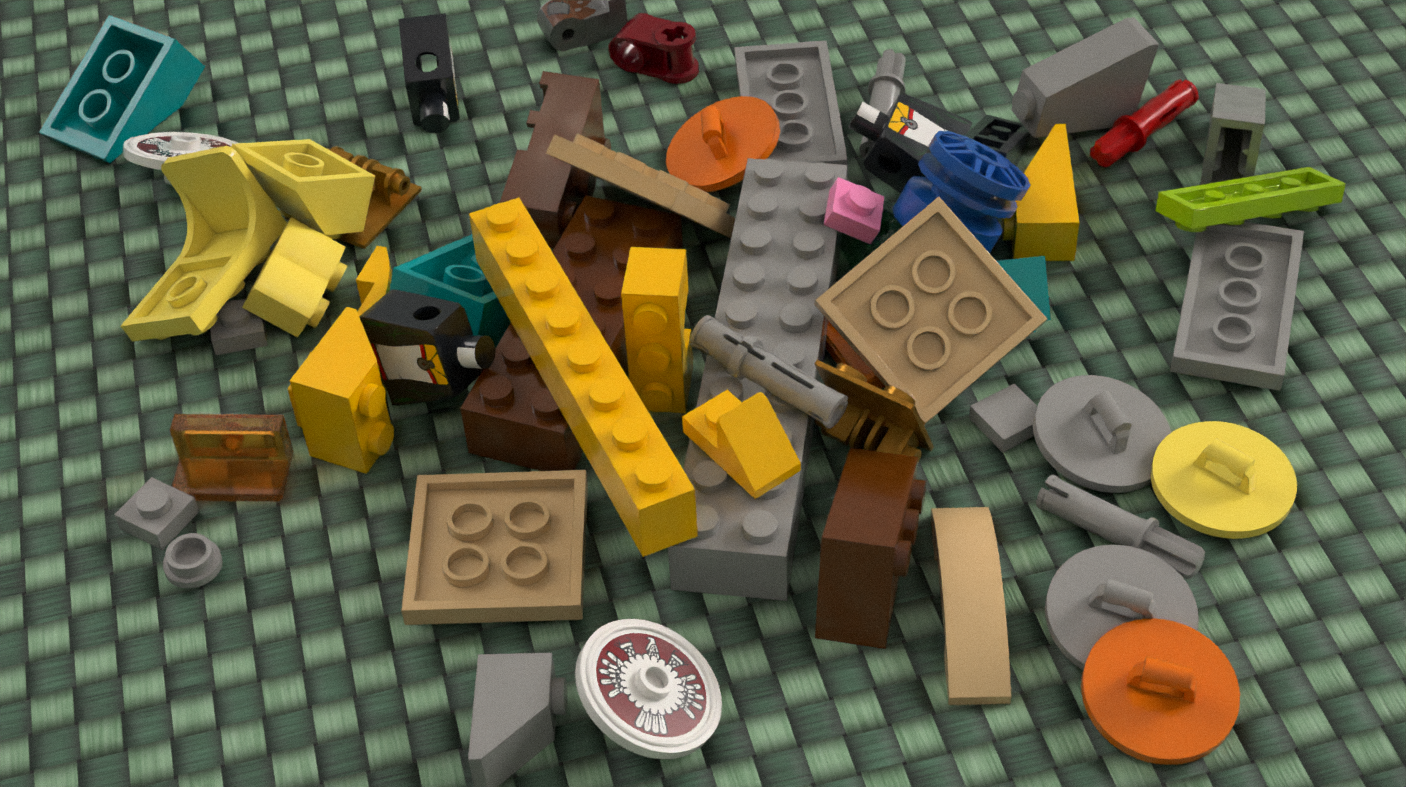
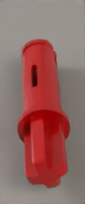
M1181 79L1176 80L1167 89L1146 102L1130 116L1123 115L1114 121L1113 129L1096 140L1094 146L1090 148L1091 158L1096 159L1099 166L1109 167L1129 151L1137 152L1142 149L1148 137L1162 129L1184 110L1197 103L1199 94L1196 86L1189 80H1184L1183 82Z

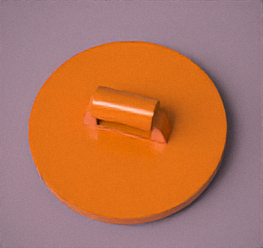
M738 96L711 104L687 120L672 138L666 154L668 172L705 192L717 191L732 186L744 179L748 158H769L775 149L780 135L778 117L767 102L756 97Z
M1155 618L1138 619L1114 627L1095 643L1086 659L1082 672V699L1087 714L1096 729L1117 749L1145 762L1176 765L1203 758L1224 742L1238 716L1240 689L1231 663L1220 648L1209 638L1197 630L1175 621Z

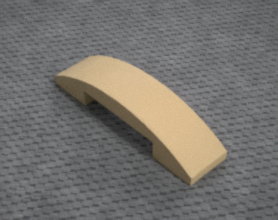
M989 507L931 508L934 557L938 564L945 636L944 662L948 704H1011L1010 662L1004 591L996 534Z

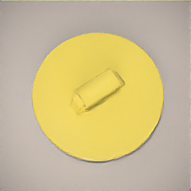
M1197 422L1174 430L1158 445L1151 465L1152 487L1163 507L1184 525L1201 533L1220 538L1242 539L1269 532L1286 519L1297 493V480L1294 469L1281 449L1263 435L1249 428L1227 422Z

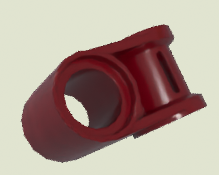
M638 13L628 21L608 44V52L612 61L620 69L627 72L640 73L673 84L689 82L697 77L699 73V64L696 58L693 57L692 48L696 41L695 28L685 22H674L654 17L647 13Z

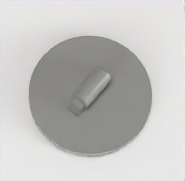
M1097 375L1074 376L1054 384L1041 397L1033 417V433L1037 446L1050 465L1060 474L1081 486L1109 493L1135 491L1151 484L1150 472L1155 451L1162 440L1171 433L1170 426L1162 411L1144 393L1122 381Z
M1101 545L1075 554L1063 563L1055 573L1049 585L1045 601V618L1053 641L1065 657L1081 670L1084 669L1086 659L1095 643L1108 631L1123 623L1138 619L1155 618L1175 621L1198 630L1199 616L1196 600L1184 578L1175 568L1160 557L1132 546Z

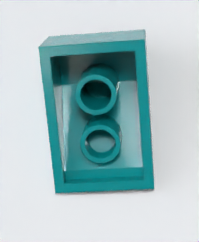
M109 15L39 133L44 137L111 163L123 153V144L126 140L149 133L183 106L205 66L176 39Z
M472 234L393 268L390 290H401L458 302L465 308L473 334L489 336L493 340L495 348L497 347L511 321L476 261Z

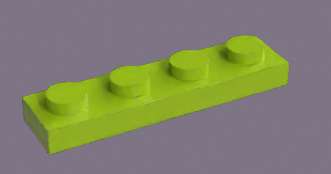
M1311 167L1160 191L1155 211L1175 221V226L1181 230L1203 232L1207 229V226L1218 224L1242 225L1246 219L1257 217L1275 219L1282 217V214L1285 212L1296 210L1314 212L1319 210V206L1341 203L1346 183Z

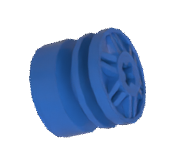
M938 131L928 145L931 153H925L918 163L921 172L926 177H912L907 182L892 208L894 216L904 226L937 197H940L983 247L991 253L1004 231L997 218H1011L1018 208L1015 201L1023 199L1031 184L1027 176L1017 166L990 147L954 132Z

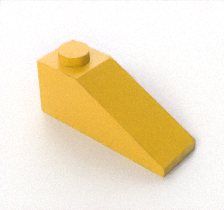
M1055 124L1024 172L1031 184L1030 188L1021 201H1015L1018 208L1012 217L1002 218V228L1004 230L1002 240L1011 241L1013 259L1045 256V261H1075L1079 216L1066 124Z

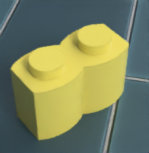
M291 217L274 244L242 308L296 337H299L306 325L316 328L330 301L322 297L325 289L333 292L347 268V265L340 262L345 246Z

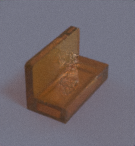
M174 414L170 433L179 457V463L172 487L195 497L196 501L277 502L283 498L294 453L284 415Z

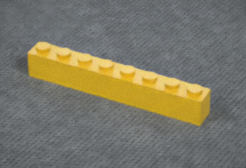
M518 197L469 213L477 263L642 557L697 537L695 488L521 199Z

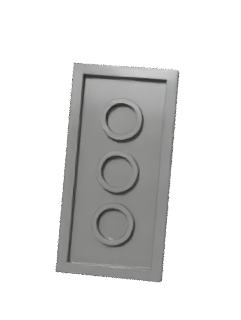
M827 41L734 47L739 96H750L764 100L772 107L780 123L779 139L768 159L848 165Z
M1245 222L1242 225L1218 224L1207 226L1205 231L1196 232L1170 372L1281 391L1285 374L1304 231Z

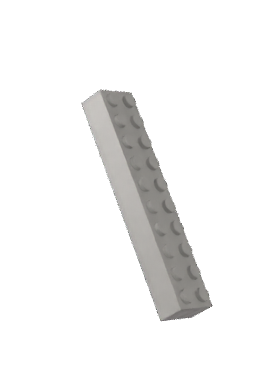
M748 158L715 320L744 337L752 335L761 340L764 349L821 382V376L814 364L816 360L824 362L829 321L814 305V302L836 283L843 233L825 226L824 219L829 190L838 177L844 180L848 179V165ZM707 355L696 408L725 390H729L741 402L758 392H762L768 398L801 462V471L757 499H754L699 446L689 439L683 470L695 488L698 536L668 547L671 590L787 601L815 419L749 379L739 380L728 374L727 366Z

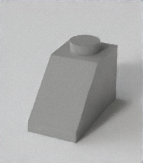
M552 653L478 654L468 755L474 787H498L555 740L556 715L567 714L568 693L566 677H556Z

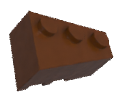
M543 71L539 85L540 88H543L544 100L540 111L530 110L526 124L527 127L534 128L527 151L517 149L499 203L519 197L549 248H555L584 197L593 196L596 187V177L546 153L554 134L573 142L578 133L604 145L610 150L611 141L605 138L599 79Z
M856 448L849 449L821 538L815 626L816 639L886 649L900 576L907 577L911 545L915 544L919 515H922L924 507L926 480L916 479L918 457Z

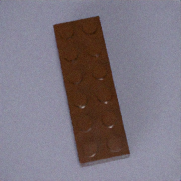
M585 196L552 253L623 371L626 372L628 360L621 292L630 247L683 249L681 215ZM510 323L495 348V359L492 365L487 369H483L460 408L468 453L539 471L574 470L584 451L515 328Z

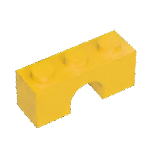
M630 247L621 292L629 380L648 411L686 413L693 371L692 347L690 346L691 329H684L689 290L685 249Z

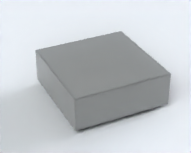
M1012 384L971 405L969 419L1003 453L1034 437L1033 417L1037 405L1015 384Z

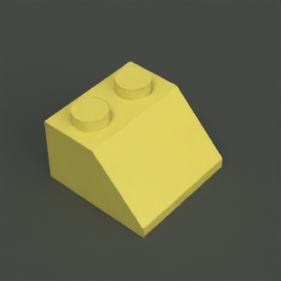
M310 139L232 144V148L245 160L247 167L266 194L272 198L275 206L280 208L279 212L281 215L300 220L331 239H339L345 233L364 231L375 175Z

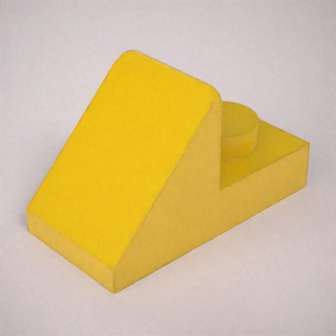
M725 390L682 416L683 432L754 499H757L801 471V462L768 398L762 392H758L741 402L729 390Z

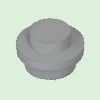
M198 533L184 534L174 539L168 545L163 560V570L168 581L177 587H200L209 583L218 575L223 563L222 555L218 546L206 536Z

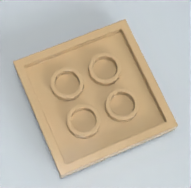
M578 133L573 142L554 134L546 152L547 154L729 238L732 237L735 218L727 214L730 204L711 196L709 193L688 184V182L662 170L653 169L639 160L621 152L610 150L604 145Z
M937 197L814 302V305L885 386H894L906 392L915 400V407L925 424L1047 320L1044 314L940 197Z
M586 470L417 475L401 610L405 625L583 620L588 496Z

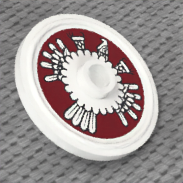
M151 133L126 140L123 144V156L128 161L137 165L161 170V165L169 157L222 146L232 147V144H238V142L200 133ZM164 175V181H165V183H166V184H169V185H172V184L169 182V180L166 178V176Z
M640 619L613 621L596 630L578 655L575 681L580 700L597 727L611 740L625 749L655 759L680 758L695 752L703 746L717 728L722 711V699L716 676L703 655L688 640L663 625Z

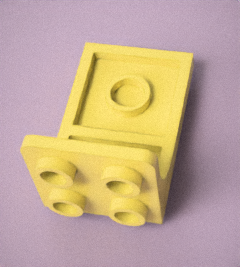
M222 146L169 157L161 165L163 174L172 184L183 203L187 218V235L179 257L120 326L132 342L155 338L157 340H164L170 336L185 334L195 336L209 330L218 319L216 314L227 300L236 296L244 288V279L252 269L268 258L271 252L270 247L286 226L287 222L276 208L272 198L266 194L247 167L245 160L232 147Z

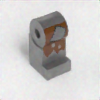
M549 0L540 8L537 14V22L550 44L556 50L567 51L577 47L581 48L616 36L628 23L626 1Z

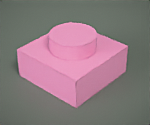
M838 177L829 190L824 225L871 245L880 232L884 196L871 191L867 187L856 185Z

